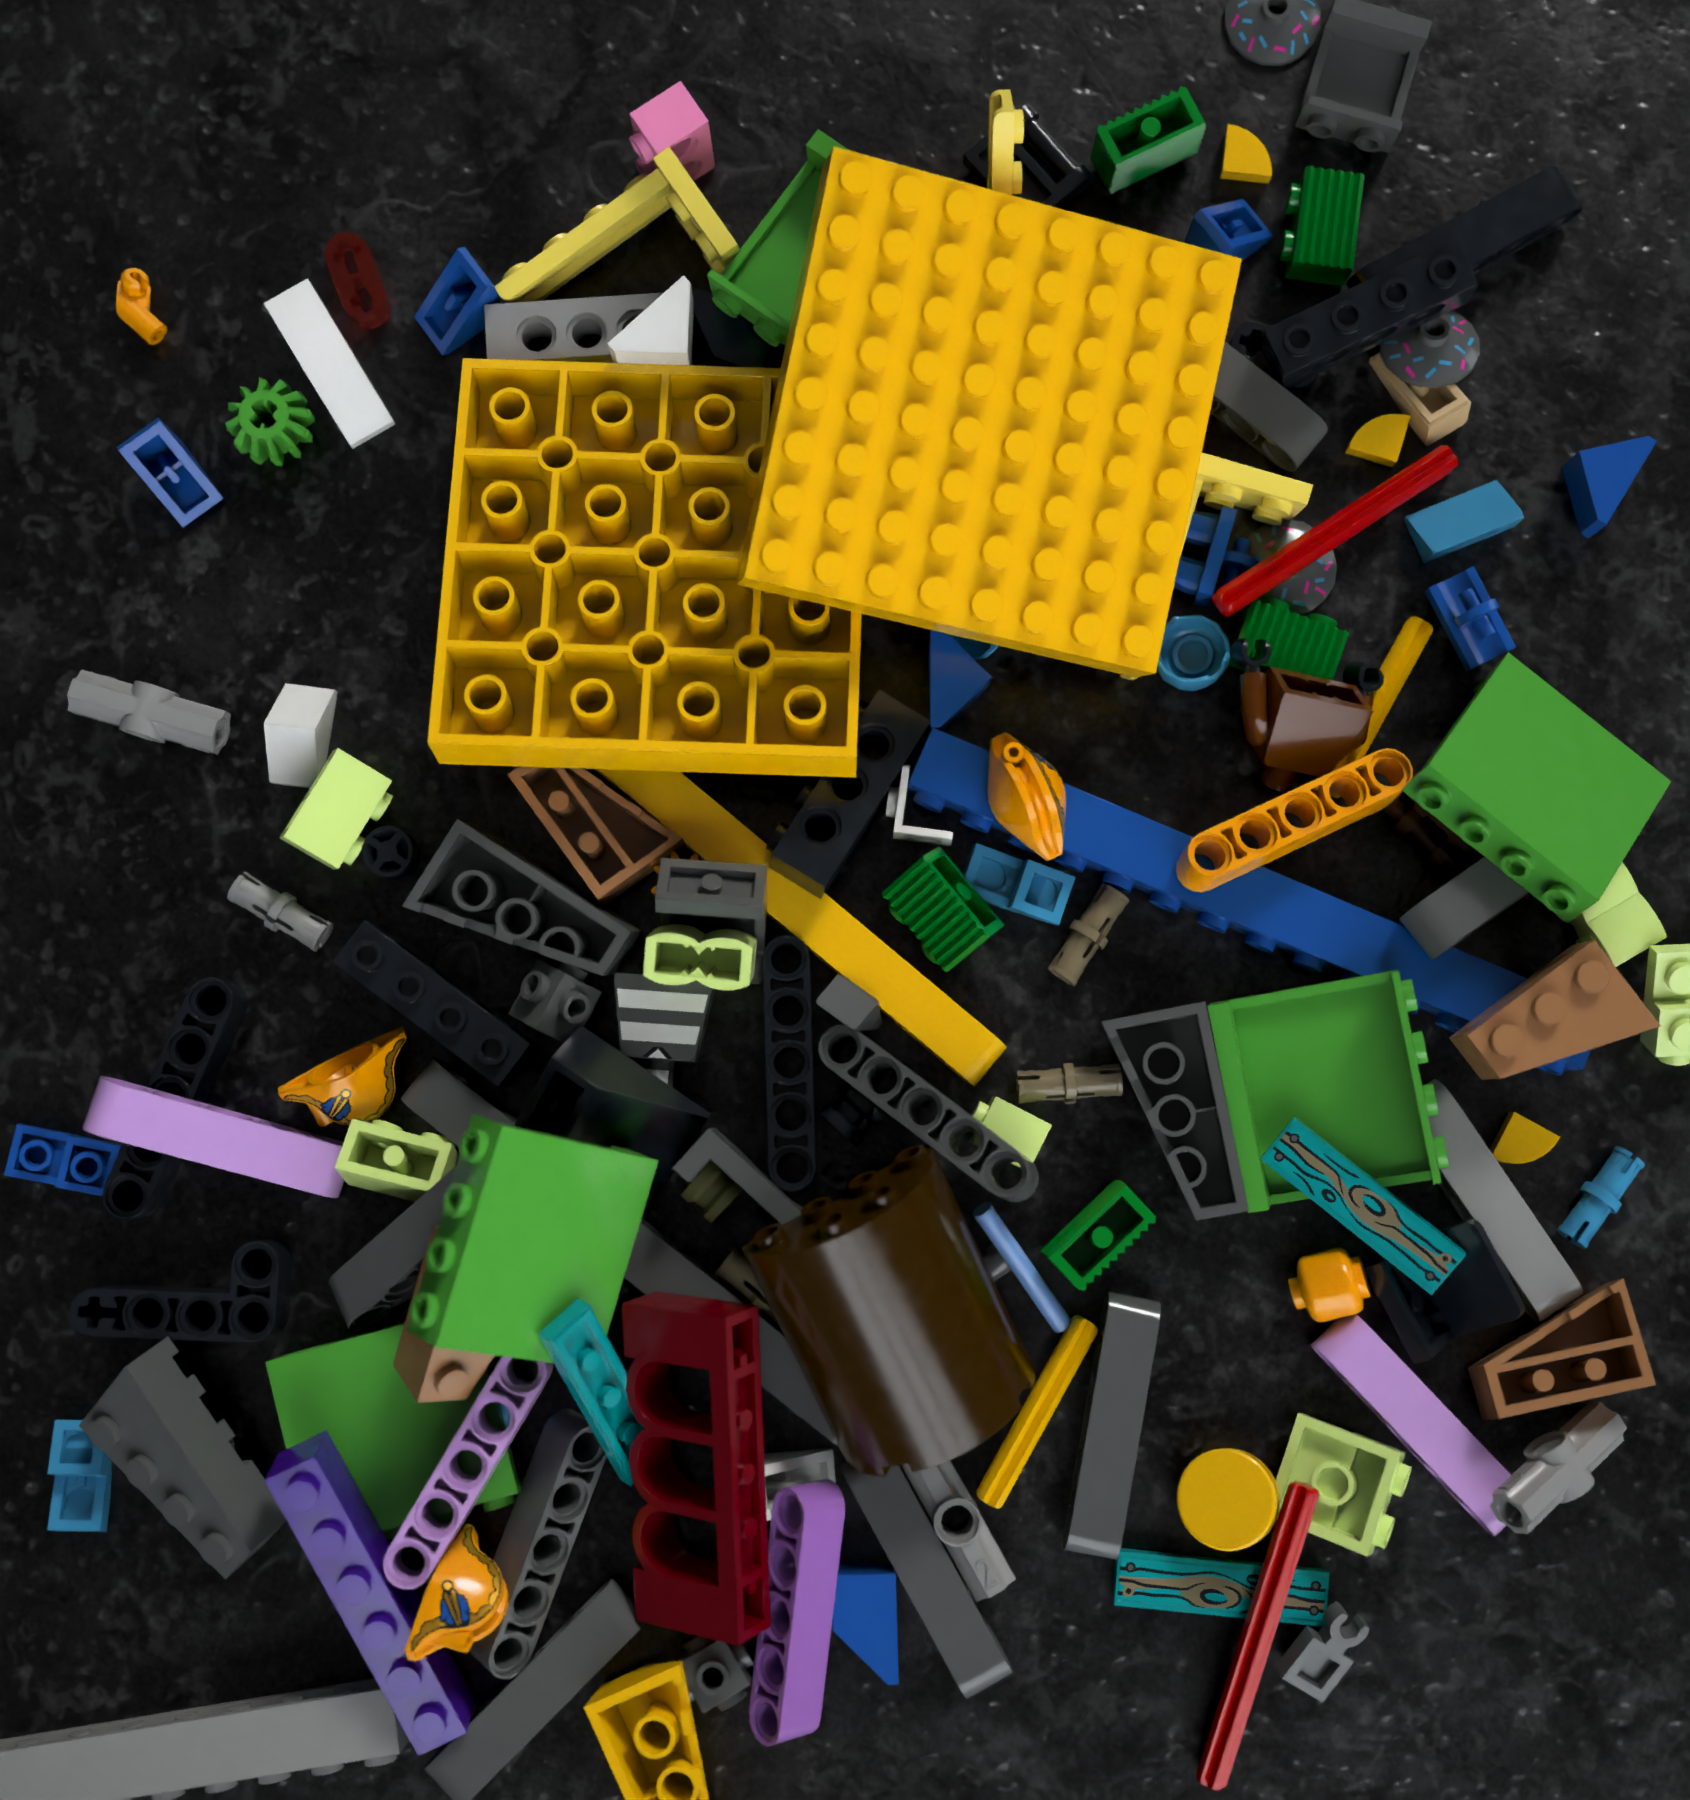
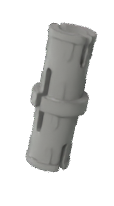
M243 872V875L240 874L228 892L227 898L229 901L249 910L264 920L265 927L274 932L281 930L315 952L325 944L332 932L333 924L324 920L296 903L297 898L288 892L281 894L261 883V881L247 872Z

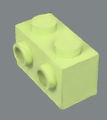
M335 749L279 838L331 869H339L343 862L351 866L362 850V845L365 841V838L360 836L369 818L378 822L393 798L392 795L386 792L392 780L343 750Z
M352 1119L334 1168L348 1185L416 1202L457 1166L460 1155L452 1141L444 1136L430 1132H423L421 1136L404 1132L401 1127L383 1120H373L372 1123Z

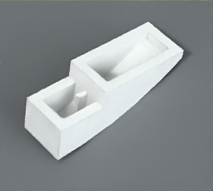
M308 278L264 303L352 449L395 425L388 410Z

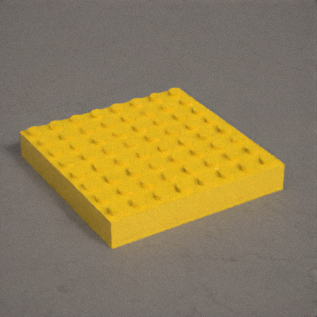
M834 146L822 167L736 584L1137 678L1156 674L1242 259Z
M462 359L427 742L439 764L856 778L862 614L736 584L781 368Z

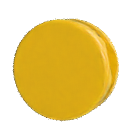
M1221 1448L1202 1453L1187 1465L1177 1487V1507L1183 1524L1199 1542L1216 1550L1237 1551L1258 1543L1271 1531L1279 1514L1280 1494L1273 1474L1260 1459L1243 1450Z

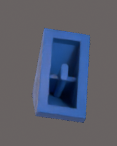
M1239 199L1200 209L1193 216L1183 243L1241 258L1244 261L1268 243L1273 234L1246 201Z
M462 247L457 248L414 318L442 355H446L485 329V304H500L501 301L494 285L467 249Z
M159 417L117 446L121 455L182 527H185L224 499L184 443Z
M1644 436L1582 450L1562 466L1581 535L1589 539L1607 525L1657 440L1650 436Z
M933 630L929 632L928 719L930 720L928 736L932 727L944 731L989 687L992 678L949 634Z

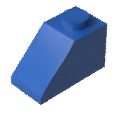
M891 1563L839 1564L832 1619L833 1632L887 1685H899L895 1569Z

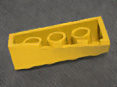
M682 1661L647 1664L602 1684L584 1706V1709L624 1799L709 1800Z

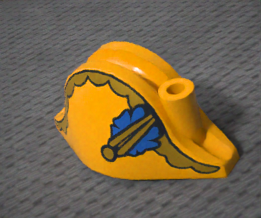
M1004 732L991 738L987 794L989 806L996 820L1044 860L1049 861L1063 855L1066 792L1059 773L1046 759L1009 733Z
M403 1026L361 1043L278 1087L279 1096L285 1101L306 1103L319 1127L329 1125L333 1121L343 1125H350L352 1119L368 1123L377 1119L389 1108L394 1098L396 1089L394 1077L395 1060L407 1039Z
M465 1524L444 1553L428 1584L404 1651L410 1661H419L443 1647L467 1653L471 1649L473 1642L490 1634L500 1624L506 1614L509 1603L507 1585L496 1563L480 1551L477 1532L474 1526L470 1524Z

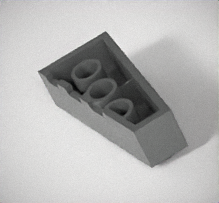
M456 819L402 907L416 912H422L443 919L445 922L492 936L494 939L538 952L541 955L601 976L616 973L642 932L639 928L481 825L464 819Z
M1206 1002L1101 1021L1196 1221L1249 1211Z
M168 1336L125 1366L79 1426L90 1437L93 1444L102 1449L123 1471L130 1483L139 1488L162 1512L168 1523L176 1527L200 1552L202 1558L209 1565L213 1566L226 1580L286 1522V1518L264 1481V1477L253 1461H242L234 1450L233 1437L235 1434L227 1422L222 1419L216 1423L199 1398L206 1391L196 1376L192 1374L186 1378L172 1358L179 1351Z

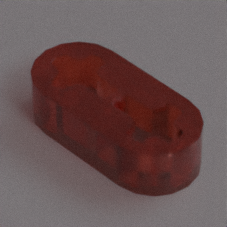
M350 232L339 233L327 243L324 254L340 301L354 324L366 329L377 328L389 317L391 304L374 256L364 239L359 235ZM347 250H352L356 255L355 263L359 272L352 275L343 262L345 260L344 252ZM365 287L373 300L371 301L373 309L368 312H364L360 307L361 299L357 289Z

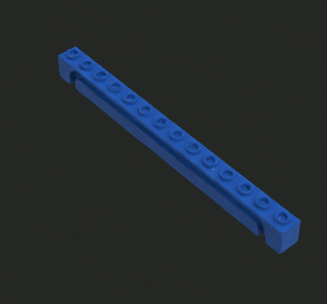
M932 727L908 783L907 792L915 795L913 802L937 813H941L943 807L962 815L960 822L966 826L984 833H988L990 827L1009 834L1008 843L1022 850L1035 853L1007 831L996 820L991 811L987 794L989 751ZM1063 783L1066 792L1063 855L1056 857L1054 860L1057 864L1079 873H1083L1085 867L1104 875L1102 878L1104 884L1110 885L1122 892L1130 893L1132 887L1148 893L1151 895L1149 902L1166 911L1178 913L1181 907L1199 915L1196 920L1198 924L1220 933H1225L1227 927L1246 935L1244 943L1267 953H1273L1274 949L1277 948L1294 955L1291 961L1293 964L1314 973L1320 974L1322 969L1325 968L1341 975V979L1399 969L1401 981L1412 979L1418 1010L1421 1009L1437 1016L1435 1024L1446 1030L1456 1033L1527 979L1454 947L1432 961L1406 927L1262 866L1210 891H1191L1178 880L1176 862L1194 837ZM1203 854L1194 855L1200 867L1205 870H1215L1214 864L1209 857ZM1418 1010L1410 1011L1408 1013L1417 1014ZM1591 1049L1536 1068L1555 1075H1562L1563 1070H1582Z

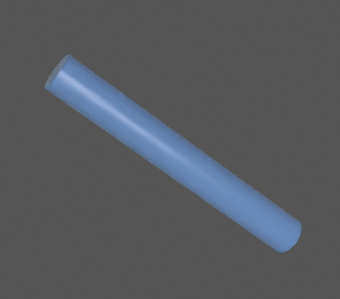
M985 1202L979 1205L973 1211L974 1218L1053 1331L1061 1333L1068 1329L1072 1320L991 1203Z

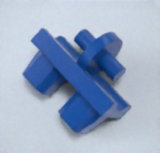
M1222 506L1219 515L1197 511L1193 513L1185 542L1208 548L1209 550L1205 562L1180 556L1174 588L1194 595L1193 605L1208 608L1220 570L1226 572L1223 582L1224 586L1259 563L1255 558L1247 555L1251 541L1248 539L1236 538L1233 551H1226L1237 509Z
M1474 566L1424 591L1466 672L1516 648L1497 611L1500 606L1496 598H1490Z

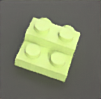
M1690 944L1650 945L1644 1005L1661 1026L1640 1033V1041L1661 1062L1675 1066L1690 1063Z
M1298 1413L1276 1478L1280 1494L1279 1513L1288 1485L1295 1481L1306 1483L1319 1491V1498L1308 1529L1309 1533L1367 1557L1374 1553L1375 1546L1385 1549L1395 1523L1394 1517L1386 1515L1392 1494L1399 1497L1403 1496L1411 1474L1412 1467L1403 1464L1406 1452L1359 1433L1350 1432L1309 1415Z

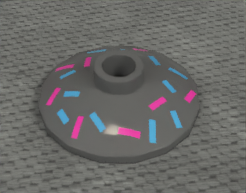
M1228 0L1224 9V30L1231 46L1244 59L1261 66H1283L1299 60L1313 46L1320 30V8L1316 0ZM1268 7L1278 8L1283 13L1280 15L1273 14L1269 11Z
M1450 311L1380 344L1379 354L1386 368L1400 380L1418 387L1440 388L1458 383L1472 372L1480 355V339L1469 321L1459 313Z
M1285 519L1282 520L1281 525L1265 523L1247 538L1251 541L1247 555L1255 558L1260 563L1313 527L1302 521H1289ZM1333 550L1257 599L1260 600L1262 597L1277 598L1290 605V612L1298 613L1299 615L1308 614L1326 600L1335 585L1337 563Z

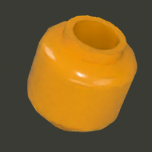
M1334 1248L1301 1257L1296 1266L1298 1277L1288 1279L1296 1309L1307 1308L1311 1318L1317 1322H1327L1358 1314L1363 1310L1364 1299L1371 1297L1368 1280L1360 1257L1351 1258L1350 1254L1343 1248Z

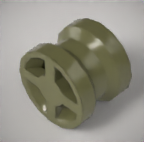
M711 1161L680 1196L688 1203L695 1202L703 1209V1217L711 1224L743 1188L727 1176L716 1163Z

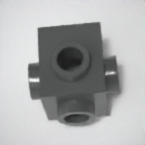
M537 959L531 972L524 978L520 993L508 1014L530 1027L565 1043L580 1025L584 1027L593 1014L594 1006L602 992L584 983L588 975L587 972L559 961L555 968Z
M692 1634L682 1643L684 1648L681 1649L678 1661L683 1663L690 1703L696 1700L703 1714L715 1706H718L720 1711L727 1710L740 1702L748 1694L745 1688L751 1684L752 1665L755 1663V1658L747 1642L737 1646ZM716 1667L722 1672V1675L711 1681L706 1669Z

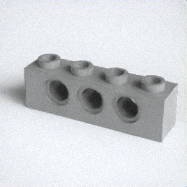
M663 293L485 304L487 359L614 363L607 343ZM596 334L602 337L600 342L592 348L578 346L579 341L586 335ZM537 338L551 339L550 345L545 350L535 352L528 349L530 344Z

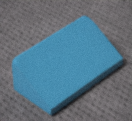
M1495 480L1404 517V521L1424 564L1511 529L1525 517L1520 507L1501 484Z

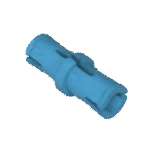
M1620 1146L1614 1147L1613 1153L1593 1181H1585L1580 1188V1192L1583 1195L1562 1225H1559L1556 1229L1564 1238L1567 1236L1571 1237L1569 1241L1586 1250L1589 1246L1588 1243L1609 1213L1616 1214L1622 1206L1619 1199L1638 1172L1645 1166V1163L1640 1158L1635 1157L1634 1160L1630 1157L1633 1153Z

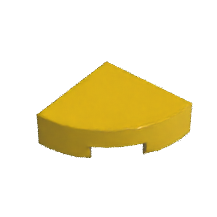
M1228 124L1224 134L1220 179L1269 184L1272 177V164L1265 146L1248 130Z
M1387 414L1370 420L1357 431L1349 442L1345 453L1393 468L1400 454L1410 416L1405 414Z
M1508 1112L1489 1150L1498 1162L1510 1164L1527 1163L1547 1154L1556 1145L1560 1136L1516 1112Z

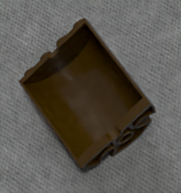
M928 1144L925 1146L914 1145L904 1149L896 1155L895 1162L878 1172L868 1171L853 1178L848 1183L849 1193L840 1200L832 1203L829 1197L815 1199L801 1209V1215L783 1225L776 1223L761 1229L753 1236V1242L741 1248L847 1464L856 1471L868 1475L885 1476L891 1466L904 1464L909 1465L912 1473L925 1470L954 1459L975 1448L997 1433L1019 1412L1022 1405L1018 1397L1024 1389L1033 1388L1035 1382V1371L939 1161L932 1147Z

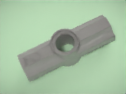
M81 670L78 676L72 679L67 693L68 711L119 726V730L157 743L165 744V741L168 740L188 748L191 747L218 755L221 748L226 745L231 730V714L229 712L180 698V695L173 691L142 681H134V684H130L113 677Z
M1588 1402L1560 1430L1543 1434L1530 1442L1523 1452L1527 1461L1492 1493L1493 1502L1490 1504V1507L1498 1521L1506 1524L1515 1533L1529 1534L1558 1504L1573 1501L1588 1492L1595 1481L1591 1472L1624 1441L1623 1432L1627 1428L1619 1414L1608 1409L1602 1402Z
M949 1460L937 1466L913 1473L908 1464L901 1465L931 1519L936 1535L944 1543L975 1601L978 1602L991 1598L1005 1590L1011 1582L1016 1580L1013 1571L980 1514L975 1500L969 1494L952 1461ZM954 1505L963 1506L970 1512L968 1523L963 1528L957 1530L950 1529L941 1522L944 1511Z

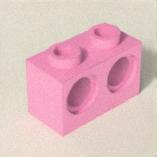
M681 81L629 113L634 132L629 137V140L639 157L634 162L640 175H649L657 169L652 158L667 147L671 148L693 181L715 168L709 121Z

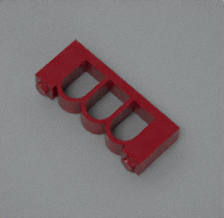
M653 1292L622 1303L624 1357L636 1358L627 1372L626 1394L629 1407L636 1420L645 1428L634 1439L630 1447L629 1456L632 1480L639 1494L648 1502L647 1505L639 1510L633 1523L632 1539L634 1550L641 1563L633 1568L636 1621L739 1646L771 1627L758 1305ZM669 1364L710 1370L712 1415L684 1408L675 1399L668 1380ZM672 1439L713 1446L715 1488L696 1485L687 1481L679 1473L672 1458ZM675 1514L716 1522L718 1562L699 1558L689 1553L681 1544L676 1534L674 1525Z

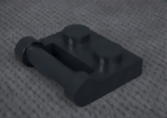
M1025 104L1019 108L1023 109L1024 137L1060 175L1062 180L1056 184L1020 144H1014L1013 161H1021L1022 194H1015L1013 196L1060 208L1069 199L1081 194L1091 184L1094 175L1084 164L1080 166L1076 164L1037 121L1039 114L1030 104ZM988 135L969 149L963 156V164L985 188H987Z

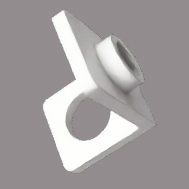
M904 764L901 772L900 786H890L888 793L886 817L895 818L893 839L951 846L953 832L903 825L910 777V765Z

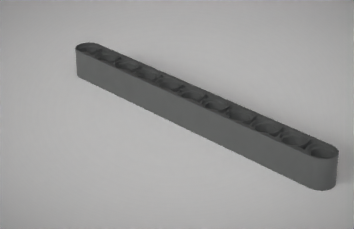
M435 1057L430 1060L400 1098L412 1111L458 1147H460L462 1136L468 1129L472 1114H477L497 1123L514 1126L517 1121L516 1118L460 1074ZM643 1218L641 1219L624 1278L645 1295L653 1292H664L751 1304ZM759 1310L761 1386L838 1446L780 1326Z

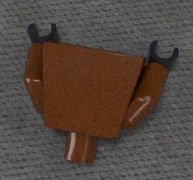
M1247 639L1236 640L1232 647V657L1238 665L1245 667V673L1240 675V708L1246 740L1252 745L1261 763L1266 765L1260 777L1264 785L1273 790L1285 792L1288 791L1297 772L1322 777L1330 773L1339 761L1365 743L1370 717L1373 713L1372 706L1374 701L1369 697L1370 692L1377 691L1384 682V675L1378 668L1366 669L1364 662H1350L1343 671V682L1269 666L1265 674L1261 672V666L1270 659L1272 651L1269 643L1264 639L1256 640V654L1251 660L1247 654Z

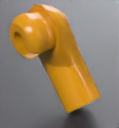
M128 268L122 272L117 284V315L150 345H155L165 337L167 327L150 312L151 289L147 274L141 269Z

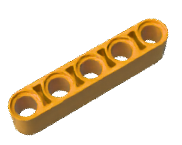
M1385 748L1375 751L1199 833L1192 838L1176 862L1178 880L1191 891H1210L1386 808L1403 792L1402 788L1413 778V768L1410 760L1396 749ZM1373 772L1385 776L1390 786H1384L1379 783ZM1329 792L1340 795L1345 800L1347 807L1337 805L1331 799ZM1285 813H1292L1298 816L1302 821L1303 828L1291 825L1286 819ZM1240 833L1253 836L1258 842L1259 849H1252L1246 846L1241 840ZM1203 854L1209 857L1214 864L1215 870H1205L1200 867L1194 855Z

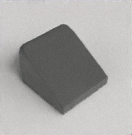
M838 974L816 1000L819 1007L854 1031L878 1029L882 1024L878 1000L843 975L840 976Z

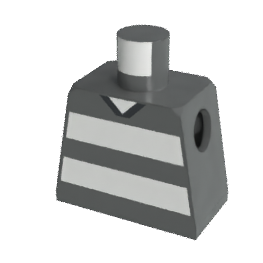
M614 973L620 1052L631 1059H644L643 1068L673 1087L675 1062H698L716 989L707 987L697 980L684 985H664L646 978L643 974Z

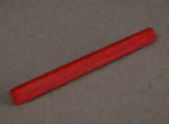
M1441 445L1219 588L1212 597L1214 605L1223 616L1233 615L1451 473L1458 465L1457 456L1452 453L1449 446Z
M1295 1481L1288 1485L1196 1773L1197 1781L1211 1790L1220 1791L1228 1783L1319 1498V1491L1303 1482Z

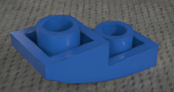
M19 1123L16 1125L4 1175L52 1184L56 1188L102 1196L104 1186L119 1154L121 1145Z

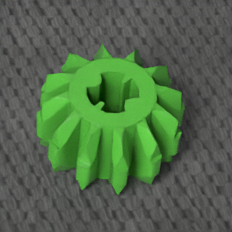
M259 378L257 391L253 393L249 388L240 386V394L244 400L242 403L228 402V410L235 417L225 423L227 431L232 436H236L234 446L241 454L250 452V458L254 463L260 465L269 457L275 466L282 467L284 453L287 452L294 458H301V451L296 445L299 442H313V435L306 427L315 423L313 413L305 408L307 399L300 391L291 392V387L288 383L280 379L271 387L266 379ZM274 417L276 423L268 428L265 423Z

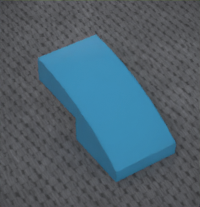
M978 843L973 844L963 871L965 878L986 903L1056 926L1060 924L1076 878L1029 859L1024 861Z
M83 1420L54 1421L47 1474L55 1475L47 1528L49 1531L107 1532L112 1460L102 1449L93 1444L90 1437L79 1426Z

